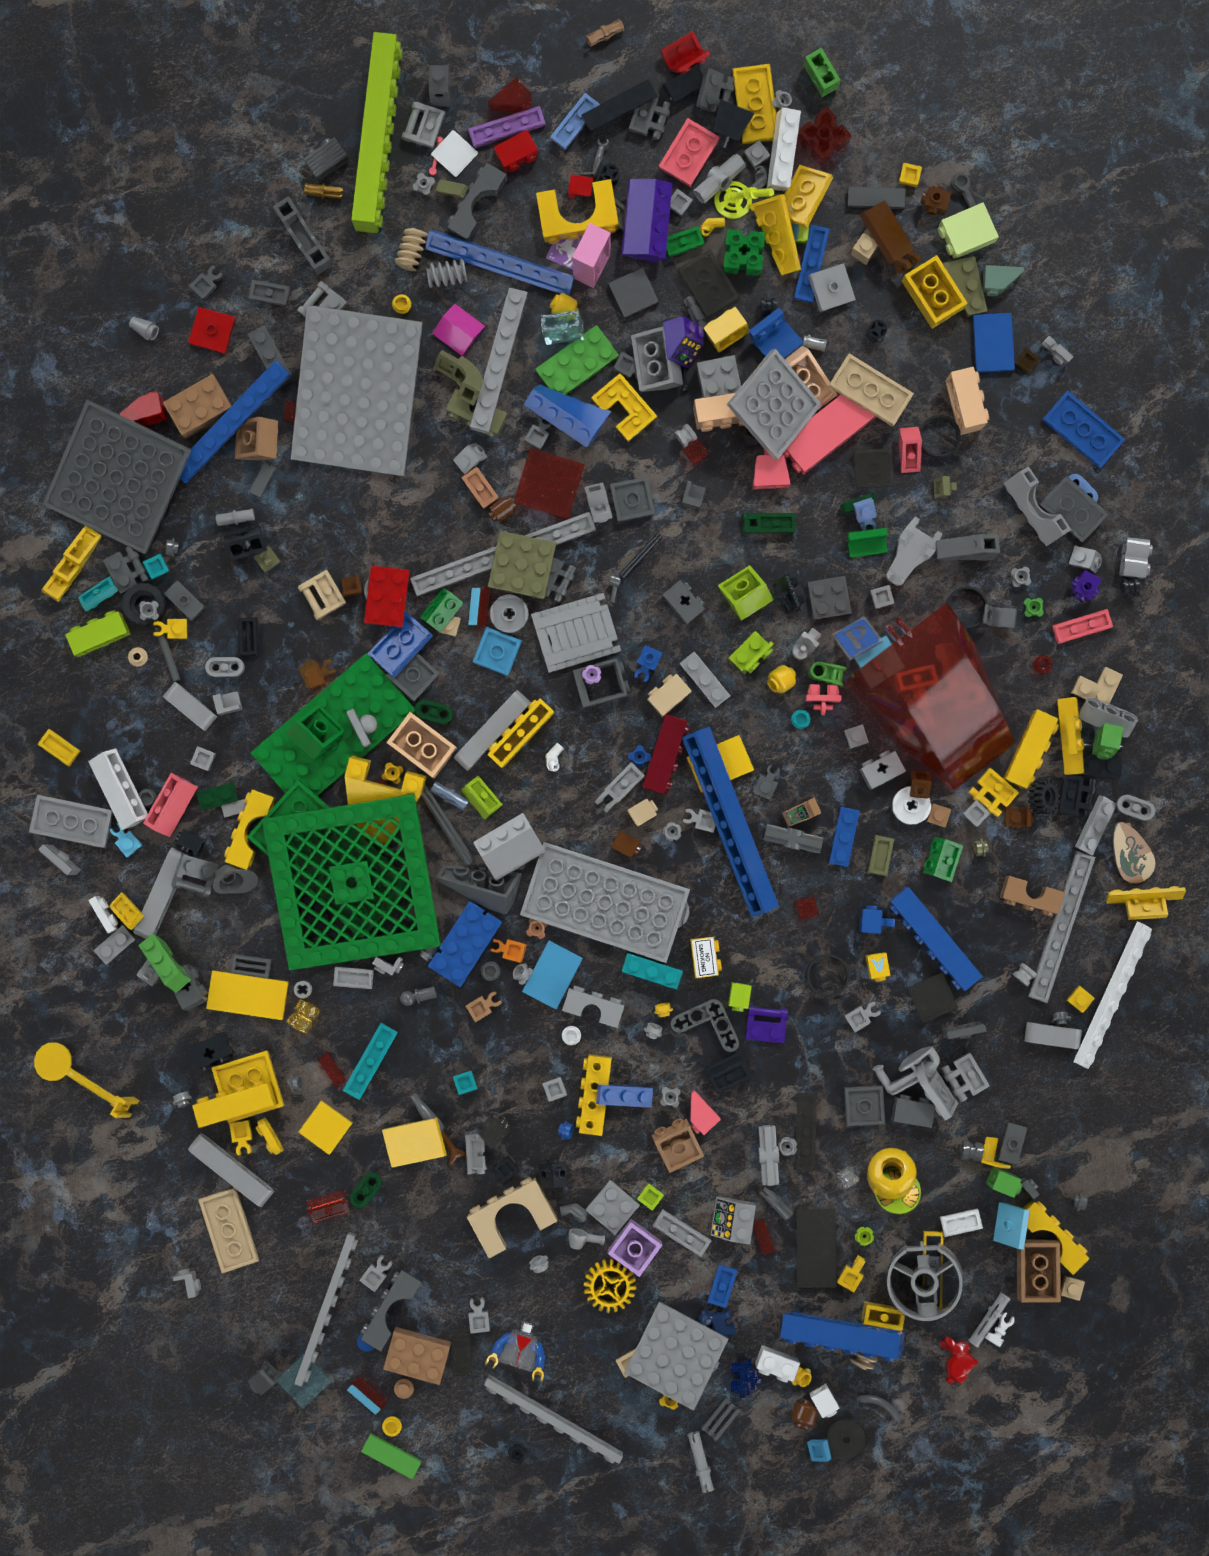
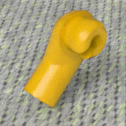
M707 218L700 226L701 234L706 237L711 234L714 228L725 227V218Z

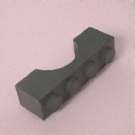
M486 163L484 168L481 167L476 175L477 180L474 184L471 183L469 185L466 198L460 200L457 206V213L455 216L452 215L447 222L450 234L469 242L478 229L477 222L472 216L474 205L485 196H498L507 181L505 173Z
M289 196L274 205L273 208L316 275L318 276L333 266L330 258L306 225Z
M401 1270L400 1273L396 1271L390 1281L393 1283L391 1289H386L380 1298L383 1300L381 1306H376L370 1315L373 1318L369 1325L366 1323L360 1332L363 1335L361 1340L379 1351H382L391 1335L385 1319L388 1308L397 1300H412L422 1281L404 1270Z

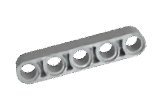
M516 690L454 756V759L465 770L469 771L488 751L490 746L501 737L504 731L527 709L531 702L521 692Z
M173 847L168 852L142 910L144 917L135 926L134 934L145 939L152 933L157 934L177 889L173 888L171 884L181 853H186Z
M200 1133L188 1148L195 1157L257 1206L263 1207L274 1193V1190L206 1135Z

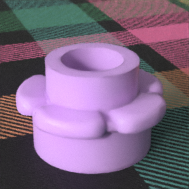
M589 665L583 671L582 676L588 684L597 683L601 679V670L598 667Z

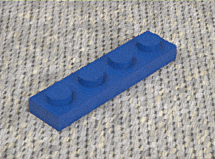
M811 224L794 300L811 304L813 302L814 293L808 275L820 271L829 228Z

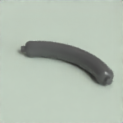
M860 1395L857 1398V1401H860V1403H874L881 1406L891 1415L893 1421L900 1422L898 1412L888 1401L874 1395Z

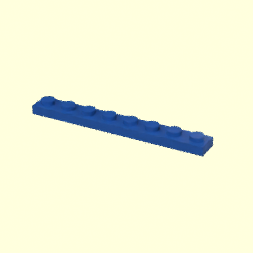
M432 229L428 233L426 250L457 260L463 259L466 263L560 294L570 295L575 276Z
M277 360L268 367L191 448V454L180 477L184 483H188L291 375Z

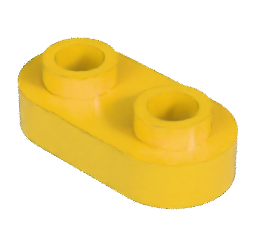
M264 1117L257 1121L258 1126H256V1129L261 1137H265L268 1151L275 1155L283 1152L282 1144L268 1120Z

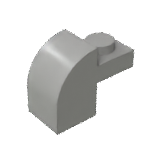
M603 482L584 487L593 522L603 523L613 518Z

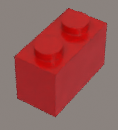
M525 130L496 145L494 153L506 173L517 170L520 167L519 165L525 162H533L538 156V149L528 130Z

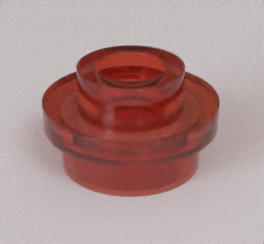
M1040 655L1035 658L1033 667L1037 673L1046 674L1051 671L1053 662L1049 656ZM1041 661L1046 663L1045 668L1040 667Z

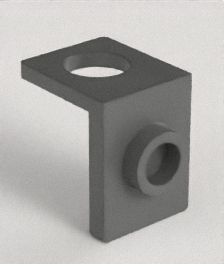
M985 604L983 624L990 627L1015 628L1017 609L996 608Z

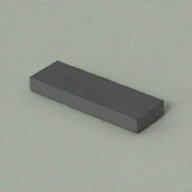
M848 187L847 208H872L884 200L890 209L905 208V188Z

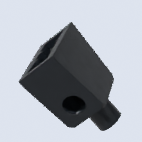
M721 99L714 126V131L720 133L717 145L727 149L731 138L739 141L754 112Z

